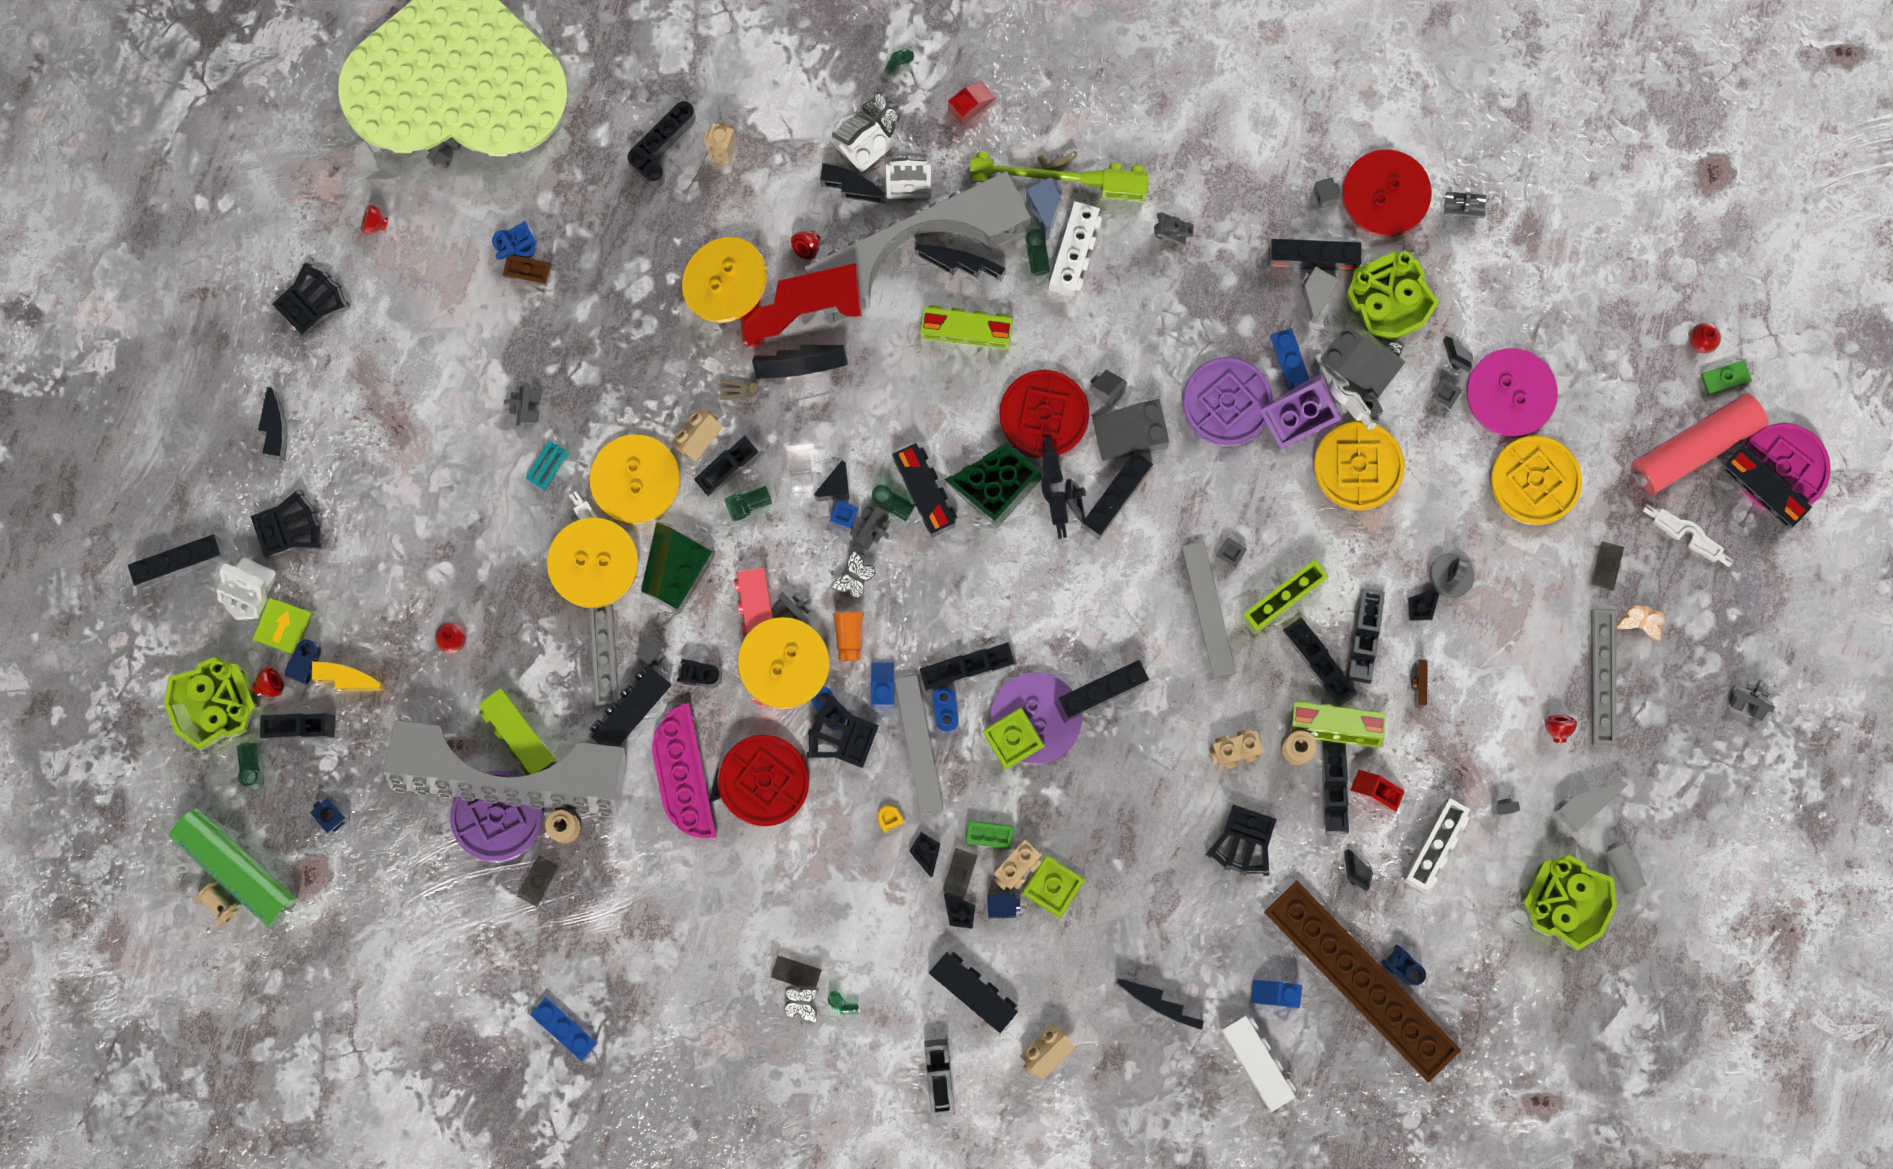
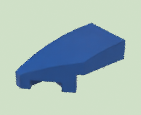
M523 221L507 231L506 234L501 235L502 242L499 252L496 253V258L502 260L537 242L528 222Z

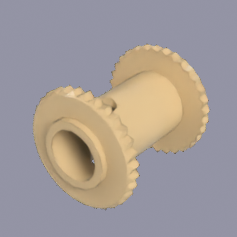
M1299 730L1293 732L1285 739L1281 752L1287 762L1300 766L1314 757L1317 751V744L1315 738L1309 732ZM1297 743L1303 746V753L1296 751Z
M559 809L548 815L545 820V830L553 840L567 844L575 841L579 836L581 823L569 811ZM562 822H565L567 827L560 832L559 826Z
M214 880L198 892L193 903L198 905L203 902L218 917L215 925L220 927L237 914L241 908V903L237 902L232 905L216 889L219 883Z

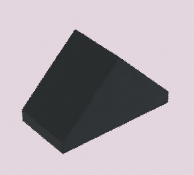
M841 460L813 494L815 500L820 502L850 498L846 462Z

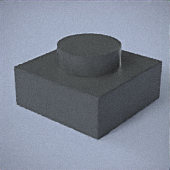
M1442 379L1430 399L1450 411L1462 389Z
M1227 537L1215 558L1235 569L1247 548Z
M1511 798L1498 800V805L1492 807L1493 816L1520 811L1519 801L1512 802Z

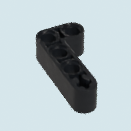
M687 101L677 103L628 153L627 159L632 171L652 188H658L665 182L663 169L657 160L695 122L696 116L691 103ZM681 113H685V114L689 113V115H688V116H686V115H682V116H681ZM668 126L675 128L671 133L664 132ZM652 142L659 143L656 148H649V144ZM637 157L644 158L640 164L633 163ZM652 172L660 173L655 179L649 178Z

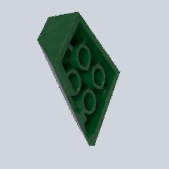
M1005 443L983 456L981 460L964 467L962 471L944 480L966 503L998 528L1041 481L1042 476L1035 466Z
M656 522L641 592L681 614L714 559L713 551L680 532Z

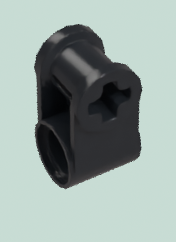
M681 659L680 678H677L676 682L715 688L721 684L722 674L714 665ZM710 671H715L716 678L711 682L706 681V674Z

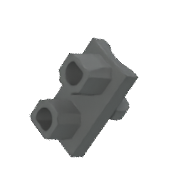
M451 137L447 141L426 150L429 152L426 158L430 161L429 164L434 167L439 165L448 168L453 158L445 153L447 147L449 146L458 151L462 145Z
M1446 192L1444 215L1484 218L1486 195L1471 194L1470 192Z
M1163 212L1157 213L1159 223L1154 226V232L1158 239H1167L1178 245H1185L1186 238L1193 237L1194 225L1192 223H1186L1176 216L1172 217Z
M524 383L523 386H520L519 400H517V392H511V399L504 400L503 405L510 407V415H516V408H518L516 426L523 427L525 424H537L539 421V411L529 410L528 407L529 402L540 403L542 391L531 388L530 383Z
M866 506L861 513L862 519L867 521L864 527L854 525L849 534L863 549L868 551L873 542L877 544L881 538L888 540L890 535L885 532L889 526L886 523L889 516L878 506L875 509Z
M781 592L778 595L779 600L771 608L778 617H782L786 612L790 611L794 616L792 617L793 619L811 626L808 618L800 611L803 609L807 614L812 611L808 606L811 598L808 595L801 598L796 593L792 597L797 603L795 605L784 592Z
M1759 680L1756 685L1748 682L1746 688L1752 690V693L1734 685L1732 689L1734 695L1730 703L1732 708L1743 711L1748 701L1754 704L1750 716L1760 721L1765 718L1768 712L1772 713L1775 708L1773 702L1760 697V695L1768 697L1770 691L1764 689V681Z

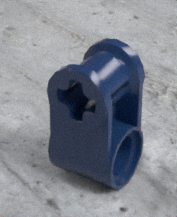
M307 639L300 641L286 666L284 676L307 685L312 678V661L318 662L322 652L321 646L317 642ZM306 647H310V649H312L311 654L305 651Z
M1396 944L1394 946L1395 950L1386 960L1383 959L1381 963L1407 985L1415 987L1422 984L1426 979L1425 969L1409 953ZM1400 956V958L1396 961V963L1393 964V962L1397 959V957ZM1411 969L1419 971L1420 980L1418 982H1414L1409 978V971Z

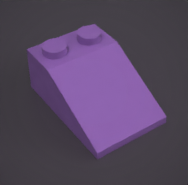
M1322 373L1301 383L1260 409L1280 449L1341 420L1342 410L1331 394Z

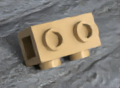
M713 123L711 129H707L704 136L709 157L716 163L724 164L726 162L730 164L737 147L735 132L728 124L720 123L718 125Z
M698 408L691 414L684 427L676 433L671 444L684 456L696 462L723 428L717 421L719 417L710 410L705 412Z
M1245 729L1237 732V737L1229 739L1228 735L1215 739L1216 743L1212 744V750L1209 751L1212 763H1217L1218 768L1224 767L1225 770L1237 767V762L1246 760V763L1259 760V755H1262L1264 751L1257 730L1251 732L1250 729Z
M1024 840L993 874L996 877L994 882L1003 890L1008 888L1011 891L1013 887L1018 890L1026 881L1024 875L1029 870L1033 873L1041 865L1042 862L1039 859L1042 855Z
M1052 1023L1020 1057L1026 1063L1023 1067L1032 1076L1037 1074L1043 1080L1076 1046Z

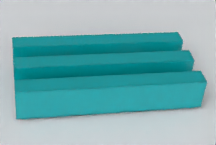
M549 440L527 474L526 479L546 491L569 455V452ZM553 448V449H554L553 452L551 453V455H550L549 458L547 459L546 463L544 464V466H543L542 469L540 470V472H539V474L537 475V477L534 479L533 477L535 476L536 472L538 471V469H539L540 466L542 465L543 461L545 460V458H546L547 455L549 454L550 450ZM558 452H560L561 456L555 463L554 467L548 474L545 481L541 483L540 481L543 478L544 474L550 467Z

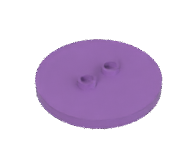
M1232 357L1213 359L1197 368L1187 381L1183 393L1184 415L1191 429L1203 440L1225 447L1242 445L1257 437L1266 427L1267 423L1260 409L1273 401L1272 390L1263 373L1251 363Z
M1033 672L1011 679L1000 689L992 704L990 722L992 725L1022 707L1045 747L1021 762L1044 764L1060 758L1071 749L1080 733L1082 715L1064 723L1054 702L1057 698L1073 690L1065 682L1053 675Z
M506 771L486 772V774L499 777H520L517 774ZM455 797L451 807L450 823L455 839L468 854L486 862H505L522 855L534 844L542 828L543 808L534 809L529 805L522 804L520 806H510L505 802L490 804L480 799L466 801L461 799V797Z

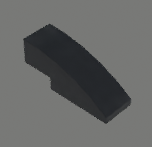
M822 164L821 187L841 189V197L845 199L886 203L885 192L865 177L839 166Z
M267 387L258 431L266 435L262 454L270 459L285 461L287 451L286 419L277 392L271 387Z
M744 435L729 450L721 453L694 480L704 493L710 496L746 469L764 451L751 435Z
M327 713L262 715L260 717L261 739L334 738L335 715Z
M947 1039L924 1041L931 1117L955 1115Z

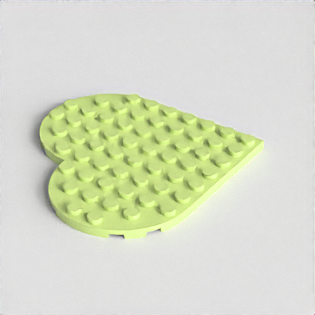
M412 0L351 52L343 65L338 84L341 108L351 128L369 144L377 148L382 147L393 150L395 153H413L412 151L422 149L429 150L451 137L464 147L474 152L487 153L489 156H507V154L518 152L524 153L539 146L554 133L562 121V116L567 106V84L560 63L552 52L499 0Z

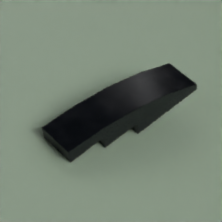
M916 245L915 255L952 275L959 268L977 279L983 271L1002 281L1006 274L1005 267L965 251L929 245Z
M801 345L799 350H777L775 356L754 355L752 364L756 379L783 378L823 372L846 366L848 360L844 345Z
M1362 588L1349 668V681L1371 684L1382 622L1385 596L1383 591Z
M1302 617L1283 629L1284 634L1338 707L1357 695L1355 688L1343 675L1342 669L1329 655L1328 649Z
M1007 642L989 649H981L966 655H959L920 668V673L925 690L928 691L1016 665L1017 662L1011 642Z
M1322 740L1325 835H1346L1349 833L1346 743Z
M1117 979L1116 984L1154 1012L1177 1023L1202 1030L1204 1020L1182 1015L1184 1005L1161 1000L1163 990Z

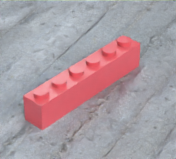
M764 568L737 572L738 578L734 579L735 590L741 594V601L737 602L739 614H744L745 623H741L743 637L747 636L758 624L773 619ZM753 698V703H758L760 709L768 707Z

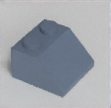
M1051 177L1026 189V204L1045 240L1050 238L1059 212L1060 202L1062 201L1060 196L1062 195L1061 188L1057 182L1053 183Z

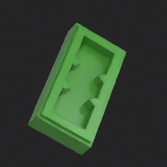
M1745 360L1700 374L1707 395L1752 382Z
M968 820L966 844L1011 849L1014 826Z

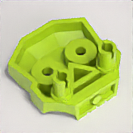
M1394 251L1355 269L1353 280L1346 296L1353 313L1359 314L1362 326L1366 331L1379 340L1394 342L1423 329L1439 304L1438 299L1424 281L1426 274L1419 261L1413 259L1412 255L1406 251L1403 254ZM1387 279V285L1380 283L1381 281ZM1404 290H1409L1411 296H1406ZM1374 304H1379L1381 309L1376 310Z
M212 657L197 664V669L172 675L168 678L164 700L165 709L175 733L195 748L202 751L226 736L232 739L247 732L250 718L259 705L245 670L239 665ZM205 685V690L200 693L199 687ZM228 693L230 694L232 701L225 700V697ZM217 716V722L212 724L211 718Z
M1571 855L1541 863L1521 901L1529 914L1532 929L1545 936L1554 935L1575 951L1582 949L1604 935L1617 908L1614 878L1586 869L1585 862ZM1578 883H1581L1584 887L1582 892H1579L1576 888ZM1553 888L1557 897L1547 899ZM1563 914H1566L1569 918L1567 923L1561 920Z

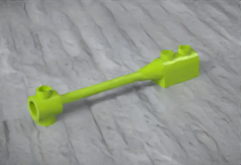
M977 152L976 157L972 156L970 179H972V184L979 181L983 183L989 180L991 175L997 172L1002 174L1007 171L1009 176L1043 179L1051 177L1054 180L1077 181L1082 184L1102 188L1101 198L1146 202L1149 172H1144L1143 166H1131L1130 171L1122 170L1121 164L1112 163L1109 164V169L1104 168L1103 170L1077 173L993 165L994 158H990L988 152Z

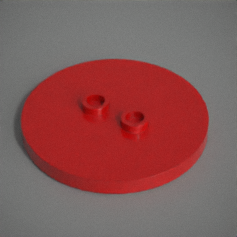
M1390 149L1376 150L1359 158L1350 167L1342 186L1343 205L1350 219L1363 231L1380 237L1399 236L1414 229L1425 217L1432 198L1431 183L1421 164L1406 153Z
M1036 370L1020 376L1007 388L1000 404V425L1008 442L1022 454L1042 459L1041 454L1044 452L1042 438H1046L1047 446H1049L1047 437H1052L1053 451H1057V455L1060 457L1074 449L1084 437L1089 423V405L1083 390L1067 375L1053 370Z
M754 735L735 744L724 756L718 771V790L723 804L738 820L752 826L770 827L787 821L800 810L809 790V772L804 758L792 744L777 736Z

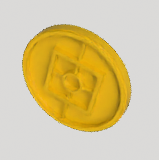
M737 237L715 239L702 246L689 260L682 279L684 299L689 308L706 321L726 323L739 319L755 307L764 293L767 284L766 262L756 247L744 239Z
M1351 421L1333 428L1324 436L1315 452L1313 469L1320 490L1331 502L1348 510L1366 511L1383 505L1396 493L1404 476L1405 463L1398 442L1387 430L1378 425L1372 430H1368L1362 421Z
M626 435L611 441L598 453L590 471V488L596 503L609 517L622 523L643 524L659 518L672 506L680 488V471L675 457L663 443L645 435Z
M1534 435L1519 438L1508 444L1500 452L1492 466L1490 484L1494 499L1505 514L1520 523L1539 526L1556 522L1572 510L1581 493L1582 473L1578 461L1566 446L1552 438Z
M584 518L567 525L553 540L547 557L548 574L554 588L564 599L584 608H601L620 600L634 584L639 567L637 549L628 533L616 523L602 518Z
M773 618L758 624L743 640L737 659L738 674L746 691L758 702L776 709L796 708L813 699L824 686L829 672V655L820 635L808 624L793 618Z

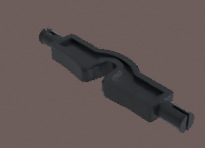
M1047 437L1049 446H1047L1046 438H1042L1044 452L1041 454L1044 477L1041 488L1045 500L1049 503L1052 524L1056 525L1058 539H1062L1061 529L1063 538H1067L1065 524L1068 523L1065 492H1052L1050 486L1062 482L1063 476L1057 451H1053L1052 437Z

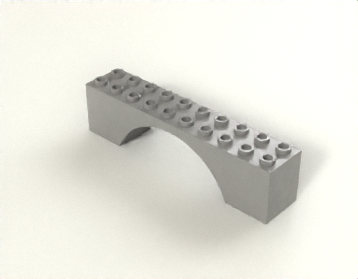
M1006 171L1002 174L997 172L991 175L989 180L983 183L980 181L976 182L962 193L961 191L954 192L949 196V199L943 202L940 200L933 202L929 205L928 209L922 212L920 210L912 212L908 216L909 218L903 221H893L888 225V228L882 231L880 229L872 231L868 234L869 237L863 240L856 239L851 241L848 247L842 250L839 248L834 249L823 259L816 258L808 262V266L805 267L806 274L855 263L857 266L862 311L870 307L872 285L882 263L895 249L907 241L925 234L949 232L968 236L992 249L1030 231L1031 217L1008 172ZM836 307L823 310L830 326L848 317L841 314Z
M394 721L384 774L390 789L398 793L412 791L423 796L437 794L442 798L454 796L461 797V799L466 801L480 799L490 804L505 802L510 806H520L522 804L529 805L534 809L547 807L555 811L559 809L573 810L583 815L590 812L598 813L602 817H611L612 815L618 816L627 762L623 747L577 742L574 748L562 760L541 772L522 777L493 776L480 772L460 760L446 743L440 726Z

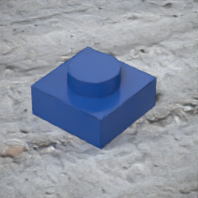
M837 500L830 523L851 530L859 507Z

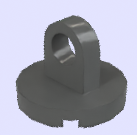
M1447 553L1441 555L1432 563L1429 569V579L1440 595L1446 598H1458L1472 588L1474 571L1471 564L1464 557L1454 553Z

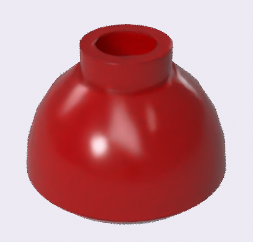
M369 204L361 223L360 230L362 234H374L380 230L385 231L388 218L384 217L382 211L377 206Z
M800 231L791 237L792 249L802 259L813 260L819 252L820 236L815 231Z
M1704 322L1692 328L1689 341L1696 351L1711 353L1718 348L1721 342V333L1715 325Z
M447 622L438 627L434 638L437 647L442 652L453 654L464 647L467 637L461 625Z
M267 666L258 673L252 688L258 696L277 697L282 695L284 685L279 673Z
M1552 715L1545 719V727L1547 732L1553 737L1554 742L1565 743L1567 738L1574 733L1577 721L1570 716Z

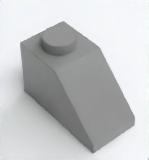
M1315 267L1312 273L1308 271L1302 281L1305 284L1302 291L1310 320L1314 323L1339 279Z

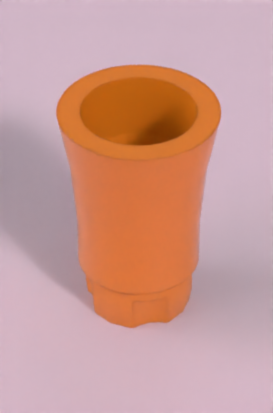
M864 612L833 613L839 661H859L861 659L860 650L862 649Z

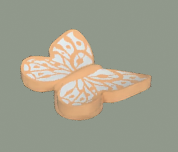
M1633 605L1629 607L1628 615L1623 616L1619 621L1617 629L1643 628L1650 637L1659 641L1662 632L1661 625L1665 622V616L1662 612L1653 611L1648 606Z

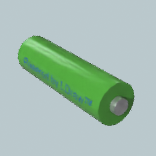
M199 808L190 810L175 824L169 833V838L268 929L275 927L280 922L284 923L290 918L293 913L292 909L298 899Z

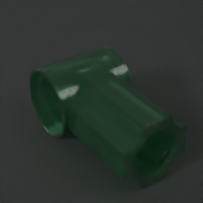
M1039 229L1030 230L1025 239L1031 276H1041L1051 272L1045 243L1046 237ZM1038 237L1041 240V244L1034 246L1030 243L1029 239Z
M766 485L744 494L736 493L724 499L732 521L744 519L754 511L773 505Z
M878 485L872 491L871 501L875 506L886 510L904 522L908 520L916 506L914 503L891 491L886 485ZM883 491L888 495V499L880 502L875 497L876 493Z
M242 743L237 746L239 763L238 781L248 789L257 790L264 784L258 743ZM252 773H255L254 781L252 783H248V776Z

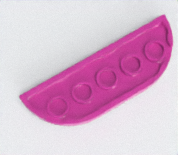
M687 703L669 712L656 729L652 743L653 759L662 804L668 818L678 829L690 836L713 839L717 838L692 712L690 704Z

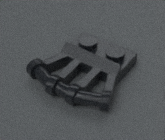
M305 262L294 284L272 304L303 337L319 323H322L326 317L351 308L349 302L344 298L341 290L342 286L338 282L335 283L327 271H320L312 267V264ZM308 275L317 278L304 291L300 292ZM325 285L328 289L311 303L307 298L319 287ZM332 296L335 297L336 305L321 311L318 310Z
M301 489L296 490L279 506L250 516L265 559L290 552L293 549L322 550V543H320V528H322V524L317 519L316 506H312L304 497L305 493ZM295 502H298L303 508L285 516L282 514ZM303 517L308 518V524L288 531L286 523ZM311 531V542L291 541V538Z
M830 695L824 707L817 714L815 713L812 729L809 728L808 730L809 752H807V758H837L863 768L879 725L852 715ZM836 708L848 720L847 724L844 725L827 718L828 714ZM823 723L843 730L841 739L838 740L821 733L820 730ZM818 738L837 745V750L833 752H818Z
M1233 804L1223 834L1205 855L1216 860L1224 867V870L1239 872V875L1244 877L1246 875L1263 874V877L1269 876L1268 845L1277 819ZM1230 835L1234 837L1229 856L1226 858L1217 849ZM1240 839L1250 842L1243 864L1234 861ZM1255 846H1261L1262 865L1249 866Z

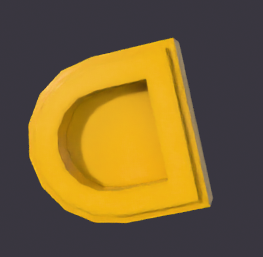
M884 806L878 812V822L884 833L904 823L900 812L894 806Z

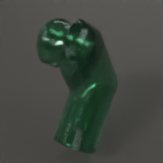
M903 49L894 52L884 71L894 75L898 66L913 61V51Z
M838 991L830 992L827 999L828 1004L837 1014H859V1003H847Z

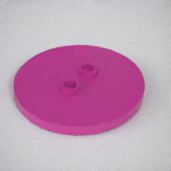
M1516 348L1497 350L1485 356L1473 369L1468 380L1466 392L1470 411L1478 423L1496 435L1511 438L1523 437L1539 430L1552 416L1558 399L1556 379L1549 366L1535 354Z
M1777 423L1766 426L1750 436L1745 442L1744 446L1746 448L1749 446L1758 454L1757 458L1763 463H1769L1775 469L1774 473L1780 479L1782 477L1787 479L1797 494L1802 493L1810 501L1809 505L1817 501L1825 491L1830 478V459L1822 441L1810 430L1796 424ZM1742 488V490H1743V492L1745 493V495H1746L1755 505H1757L1758 507H1760V508H1762V509H1764V510H1767V509H1766L1765 507H1763L1755 498H1753L1745 489Z

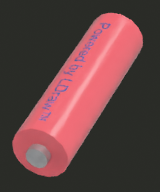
M1750 393L1743 394L1632 461L1636 482L1649 494L1654 495L1768 425V419L1763 407Z

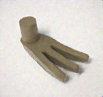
M1073 151L1051 162L1045 153L1037 157L1042 165L1043 170H1051L1076 158L1077 152Z
M724 379L720 381L724 384L740 387L719 388V391L740 392V394L721 396V400L754 396L758 392V386L755 383L748 384Z

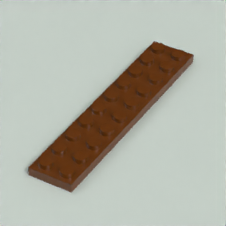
M1297 880L1263 912L1427 1083L1461 1051L1445 1032Z

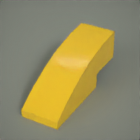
M312 661V680L317 683L335 682V689L338 691H385L383 684L356 669L340 664Z

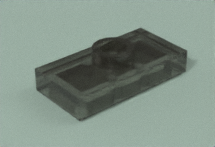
M1604 541L1600 543L1590 586L1614 591L1624 547Z
M958 848L955 849L942 893L964 900L977 860V854Z
M538 855L517 897L538 907L559 865Z
M778 955L771 978L795 986L817 987L822 969Z

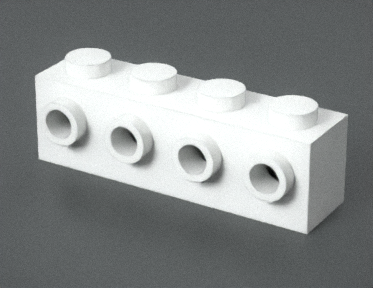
M1074 201L1050 280V291L1075 297L1076 291L1081 292L1084 279L1080 277L1082 271H1087L1090 258L1087 257L1089 249H1094L1097 237H1093L1095 229H1100L1103 218L1099 216L1100 208Z
M1451 798L1445 800L1403 882L1421 892L1433 888L1437 881L1435 875L1438 869H1443L1448 860L1446 856L1450 848L1453 849L1459 839L1456 835L1460 828L1464 829L1470 817L1467 816L1470 811L1469 808Z
M1243 1016L1220 1031L1268 1111L1273 1112L1296 1098L1293 1094L1296 1089L1289 1079L1285 1080L1282 1076L1283 1068L1277 1058L1273 1060L1268 1053L1271 1048L1265 1038H1259L1256 1033L1259 1028L1253 1018L1248 1019L1247 1016Z

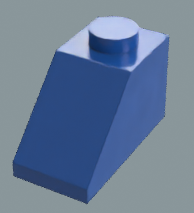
M871 662L872 708H895L894 662Z
M1253 980L1251 1003L1299 1009L1302 985Z

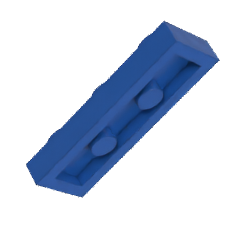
M1290 328L1271 334L1270 339L1288 391L1309 380V376L1293 329Z
M547 997L530 1014L580 1061H583L598 1044Z

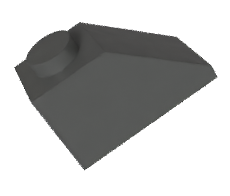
M1107 369L1102 374L1098 372L1090 381L1092 383L1090 391L1109 409L1125 393L1127 381Z

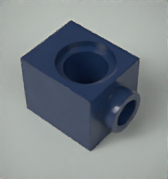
M328 797L317 801L313 805L314 809L310 812L326 833L333 835L350 821L333 799ZM327 809H332L333 817L326 821L324 819V812Z
M1015 893L987 895L988 919L1016 918V912H1021L1020 898L1015 899Z

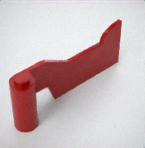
M848 264L779 280L774 304L761 307V300H759L750 312L740 318L742 344L747 345L749 349L761 347V344L765 342L764 338L779 335L801 314L836 307L845 316L862 317L856 264Z

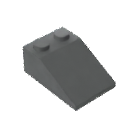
M1354 320L1346 324L1321 357V360L1337 373L1365 390L1373 391L1377 397L1382 394L1406 363L1405 360Z
M1160 399L1137 403L1092 418L1102 462L1132 456L1134 451L1141 454L1168 448L1169 438Z

